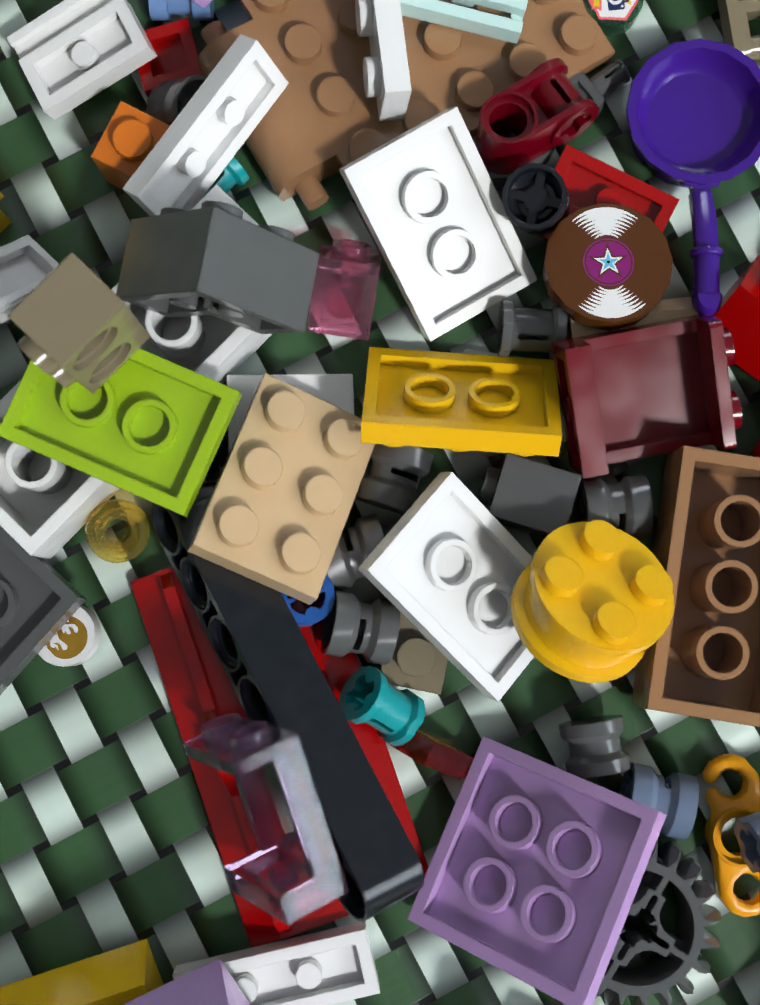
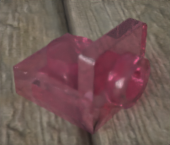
M340 238L334 239L332 246H320L307 331L369 341L381 262L380 254L369 252V244L362 241Z

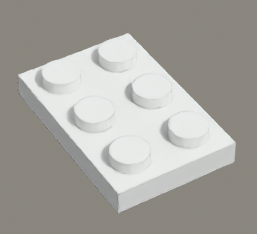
M458 107L447 108L339 169L425 339L432 341L538 280Z
M440 472L358 567V570L486 698L499 702L534 656L518 636L512 620L510 606L513 587L523 570L532 562V557L453 472Z

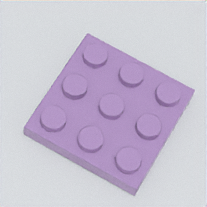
M483 736L425 874L424 885L418 891L407 919L566 1005H593L666 815Z

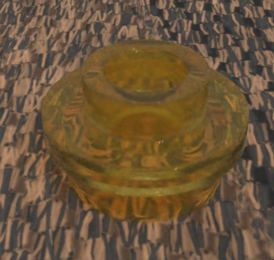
M113 499L101 503L91 512L85 526V537L90 549L99 558L111 563H123L134 559L145 549L150 537V524L145 513L137 505L127 500ZM114 520H124L127 525L125 535L119 540H109L106 536L107 526Z

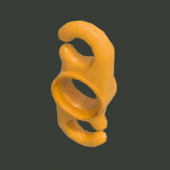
M732 753L722 754L708 762L702 772L703 780L713 783L723 771L733 770L742 777V786L734 796L723 795L715 788L707 789L705 794L710 808V816L705 826V838L710 851L715 889L718 898L732 914L741 917L757 916L760 914V890L753 899L742 900L734 894L733 887L734 882L742 874H750L760 881V873H752L741 857V852L733 853L725 849L721 840V832L724 825L730 819L745 817L760 811V779L758 773L744 757Z

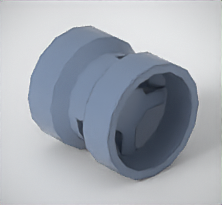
M631 762L632 768L623 774L619 794L665 814L666 818L660 831L662 835L686 840L693 829L699 802V783L697 777L673 772L664 779L662 775L656 774L651 766Z

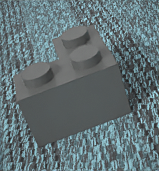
M204 201L200 209L187 211L177 208H162L160 215L131 219L116 295L122 301L170 318L211 315L260 334L305 332L320 253L295 243V234L287 229L272 225L257 226L243 220V211L228 203Z

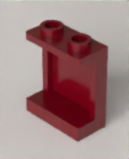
M697 314L551 342L569 464L583 479L609 474L608 464L669 453L682 446L700 447L714 445L721 450L737 447L735 429L741 428L742 409L737 394L730 390L728 366H732L735 361V347L732 335L727 327H723L721 319L705 314Z

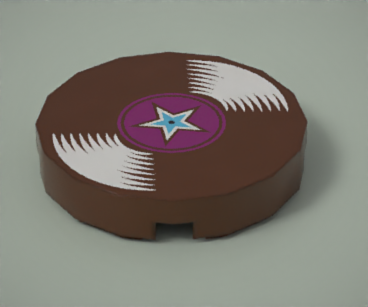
M601 203L579 208L559 222L547 241L542 277L548 297L557 308L560 305L565 312L572 315L571 319L584 327L611 331L637 324L650 311L656 308L670 284L673 259L666 237L650 218L628 206Z

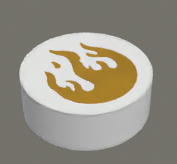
M81 605L38 653L39 656L46 662L61 667L77 666L88 661L97 651L101 641V627L97 617L91 610Z

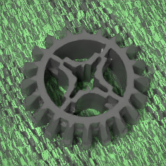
M671 840L663 844L659 850L658 841H656L645 869L646 871L643 874L628 913L633 916L639 913L643 918L642 920L653 933H650L641 926L636 928L630 924H626L622 928L595 998L597 999L604 992L606 1005H623L627 995L631 1005H648L649 995H654L660 1005H671L672 997L668 989L677 984L684 993L693 994L694 986L686 976L692 968L699 973H710L711 965L699 954L701 948L709 950L720 948V939L714 933L704 929V927L714 925L722 920L721 912L716 907L704 904L715 894L714 886L707 880H696L702 869L701 865L692 857L680 861L682 848ZM668 882L675 892L678 903L679 916L675 935L668 932L660 923V911L666 900L661 894ZM642 951H654L661 954L651 962L638 967L618 968L619 965L627 967L629 961Z

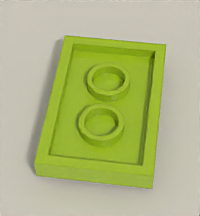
M140 348L94 394L76 380L66 389L53 376L47 375L30 360L0 425V436L177 514L188 517L242 395L236 389Z

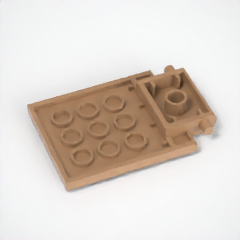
M238 0L250 20L230 31L226 30L221 21H214L205 26L201 31V36L207 46L200 53L197 65L204 76H209L240 34L259 42L289 84L245 143L279 199L285 201L299 194L306 208L311 211L319 208L329 199L320 181L339 172L340 168L447 108L458 107L465 125L473 138L477 134L480 111L484 102L492 95L501 92L529 75L542 63L553 58L562 59L568 67L566 76L569 79L579 72L588 75L608 64L615 50L583 0H528L523 17L522 32L517 44L402 16L412 91L404 119L379 121L376 97L367 98L364 90L363 58L371 56L369 36L359 37L357 33L355 0ZM439 0V1H443V2L455 4V3L450 2V0ZM475 4L473 7H467L507 18L510 17V13Z

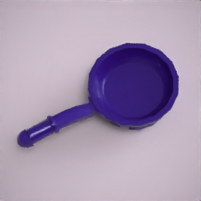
M700 38L672 43L648 58L631 83L626 116L633 150L643 164L646 161L651 168L656 170L654 176L666 184L689 189L688 199L693 234V249L690 251V257L693 259L694 294L690 296L691 303L698 314L712 316L719 310L722 304L723 295L720 293L719 258L722 256L723 250L718 247L716 210L710 188L719 187L720 182L733 179L753 166L760 157V68L753 59L730 44Z

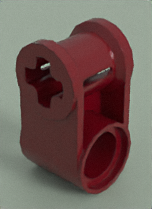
M553 58L542 63L529 75L501 92L492 95L484 102L480 111L475 146L486 170L496 174H511L517 168L530 163L556 146L572 141L596 119L599 107L594 100L584 99L566 76L568 67L562 59ZM509 130L517 136L505 138L497 135L494 131Z

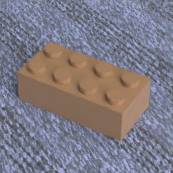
M682 446L666 455L652 552L672 579L674 611L667 630L658 641L646 649L645 654L637 663L631 704L649 710L760 727V457Z

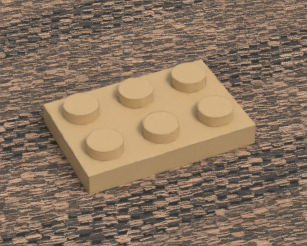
M265 373L256 388L187 552L311 605L318 599L375 444L360 443L362 418Z

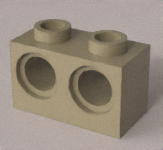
M73 252L7 315L26 334L16 345L47 375L53 376L66 389L76 380L92 394L151 337L128 306Z

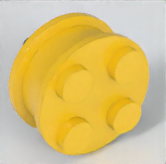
M603 520L570 523L555 529L545 537L536 550L532 562L517 579L512 590L510 602L512 620L518 636L525 647L538 661L550 670L579 682H609L630 672L641 660L646 649L658 641L667 630L674 611L673 582L655 555L630 534L615 528Z

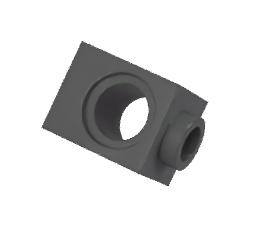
M507 453L501 460L499 468L488 465L480 487L478 500L481 503L488 504L487 510L503 526L545 538L555 529L568 524L581 476Z

